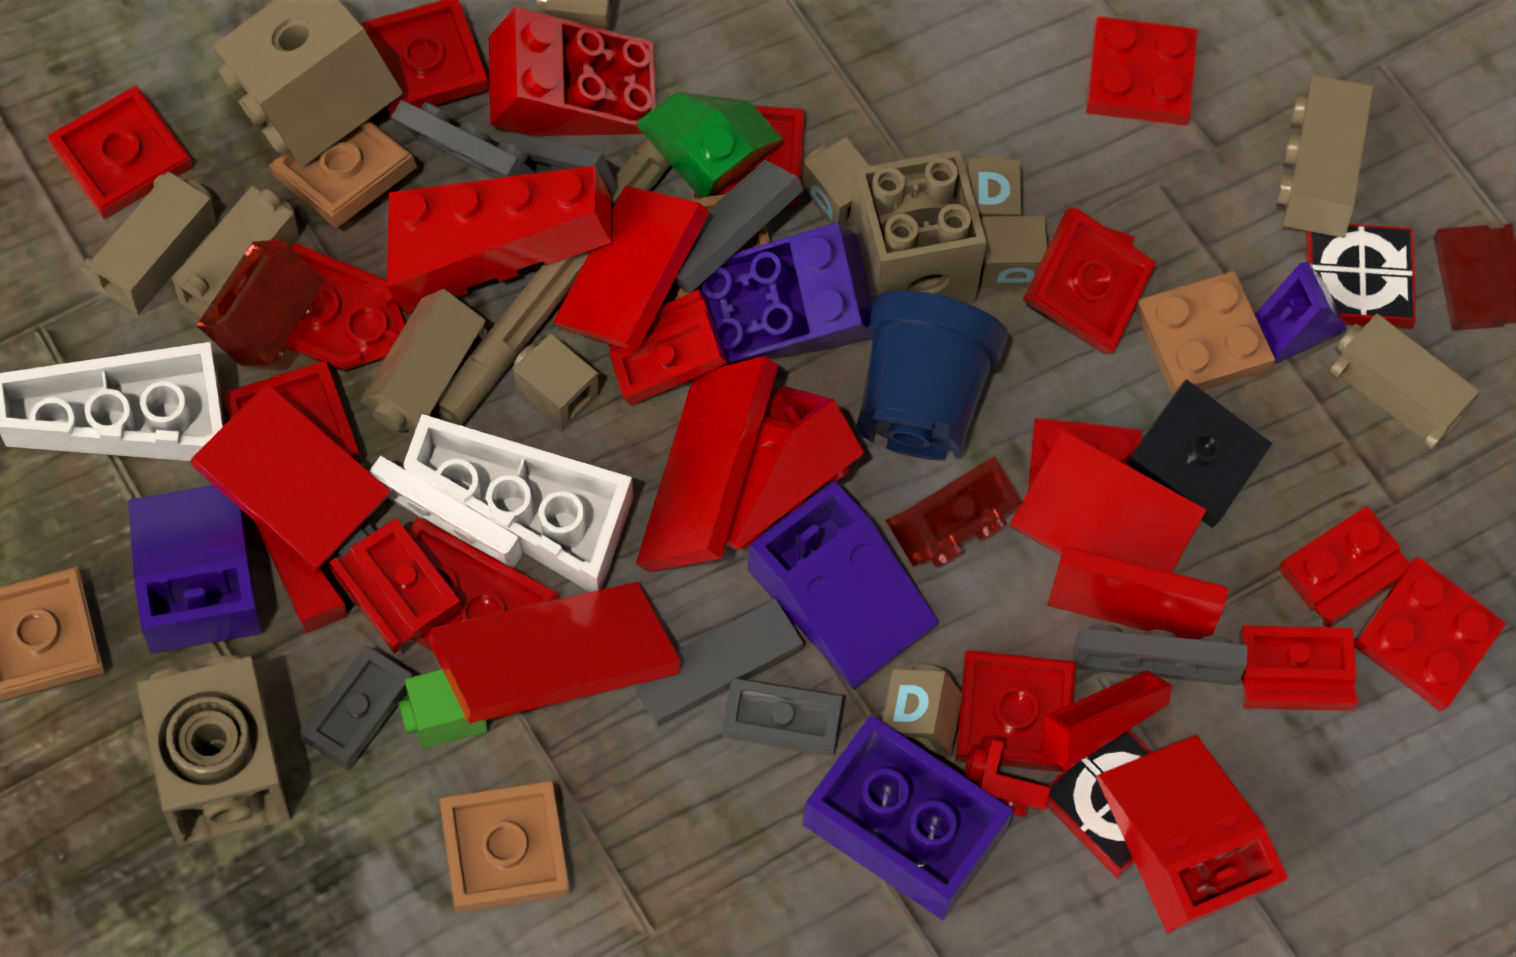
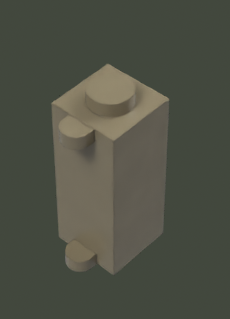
M169 171L165 175L160 174L154 180L152 191L92 260L87 258L80 266L81 271L94 281L98 290L137 315L142 312L217 224L210 193L193 179L183 181Z
M251 186L172 277L179 303L222 330L289 251L294 242L299 239L295 212L291 205L268 189H264L261 192Z
M445 289L421 298L359 401L373 411L372 417L385 428L401 432L409 430L415 434L421 415H430L472 342L480 343L488 334V331L483 327L486 320Z
M1378 313L1364 328L1355 324L1346 333L1337 347L1342 352V355L1329 371L1338 379L1342 377L1424 440L1423 444L1430 450H1436L1464 419L1480 392Z

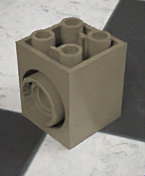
M274 0L212 45L224 63L216 71L234 95L241 91L245 95L238 101L244 112L256 127L265 122L268 126L261 131L280 156L289 151L301 167L305 166L403 94L364 28L339 0Z
M961 150L856 168L849 229L857 234L872 302L876 296L886 292L918 291L946 296L968 304L974 303L987 241Z
M236 655L220 656L210 660L205 667L188 671L177 668L165 669L151 675L150 680L137 682L162 811L178 847L290 821L264 698L251 656L243 658Z

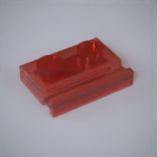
M1512 223L1504 224L1503 228L1492 229L1489 228V225L1438 228L1433 239L1452 331L1504 327L1506 323H1516V240Z

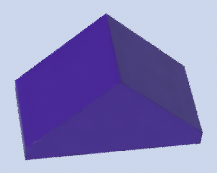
M1309 262L1300 263L1255 313L1256 319L1275 358L1274 363H1280L1347 330L1327 285Z

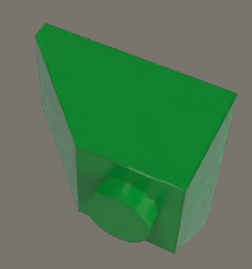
M682 92L674 93L639 120L636 125L700 198L717 194L777 147L783 140L749 100Z

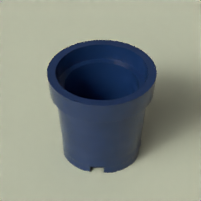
M891 291L880 294L872 302L868 336L873 342L856 429L861 436L871 442L874 433L887 438L886 449L899 454L927 460H945L947 450H952L954 457H959L962 454L966 435L988 373L997 368L1009 337L1007 328L998 319L982 309L946 296L918 291Z

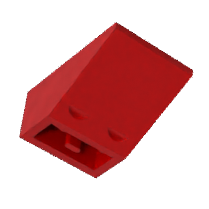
M514 7L489 36L490 126L535 137L643 134L636 126L637 122L656 108L653 42Z
M784 385L770 395L726 546L736 550L749 547L750 543L767 531V527L782 516L789 515L808 501V496L822 485L832 483L834 480L837 481L845 476L850 470V464L864 454L834 399Z
M1197 735L1096 776L1167 934L1266 893L1289 880L1264 825Z

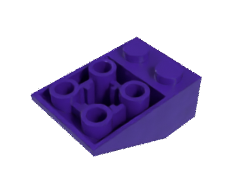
M839 222L736 252L695 289V291L699 290L706 297L708 303L706 305L709 314L713 318L728 363L723 366L762 356L775 359L828 350L870 338L868 336V326L872 299L857 234Z
M835 480L749 544L747 571L772 599L776 598L788 617L853 690L930 632L939 623L872 521Z
M214 485L128 500L133 573L140 624L150 653L262 634L242 510Z

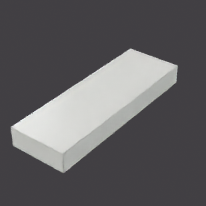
M381 455L370 469V473L391 491L388 499L423 520L513 569L523 556L519 537Z

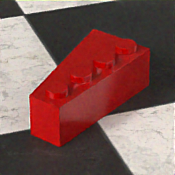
M595 165L389 192L386 287L404 313L409 315L413 313L421 298L439 290L445 289L457 298L468 294V287L494 278L502 282L519 276L518 271L530 265L543 261L547 266L611 243V195Z

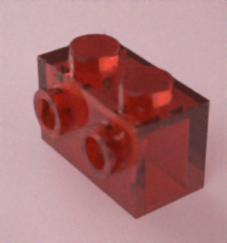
M282 239L252 241L196 326L240 366L270 365L280 358L287 349L289 343L287 338L298 321L306 317L316 304L315 295L325 282V279Z
M993 456L954 477L885 521L913 567L931 560L936 568L964 551L959 544L964 539L975 534L977 539L981 540L1004 527L1007 523L1003 515L1023 503L997 459Z

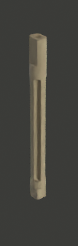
M648 138L642 142L614 177L618 189L611 198V211L625 185L650 191L670 167V163ZM591 250L547 266L544 264L450 379L433 408L439 416L460 426L465 422L569 292Z

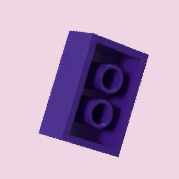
M870 715L806 801L802 825L944 921L1006 834L1013 810Z

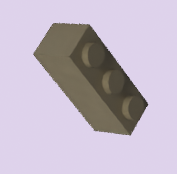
M1312 75L1307 95L1297 93L1291 124L1300 125L1299 134L1290 132L1284 163L1293 165L1292 174L1283 172L1277 198L1278 204L1286 205L1283 226L1345 238L1355 204L1373 86Z

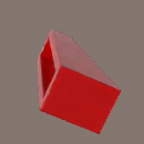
M256 523L305 634L347 617L344 602L321 569L314 574Z
M1146 670L1045 715L1042 754L1065 770L1069 769L1170 704L1172 685Z

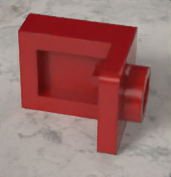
M982 737L979 747L972 746L965 765L964 777L971 780L972 783L1013 810L1012 815L1026 818L1028 808L1046 809L1050 792L1049 787L996 774L1003 748V740L993 737Z

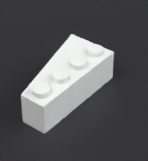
M211 342L0 373V435L6 447L191 461V458L225 425L217 364Z
M424 414L421 415L403 463L406 471L519 537L523 553L589 592L602 590L633 501L632 477Z

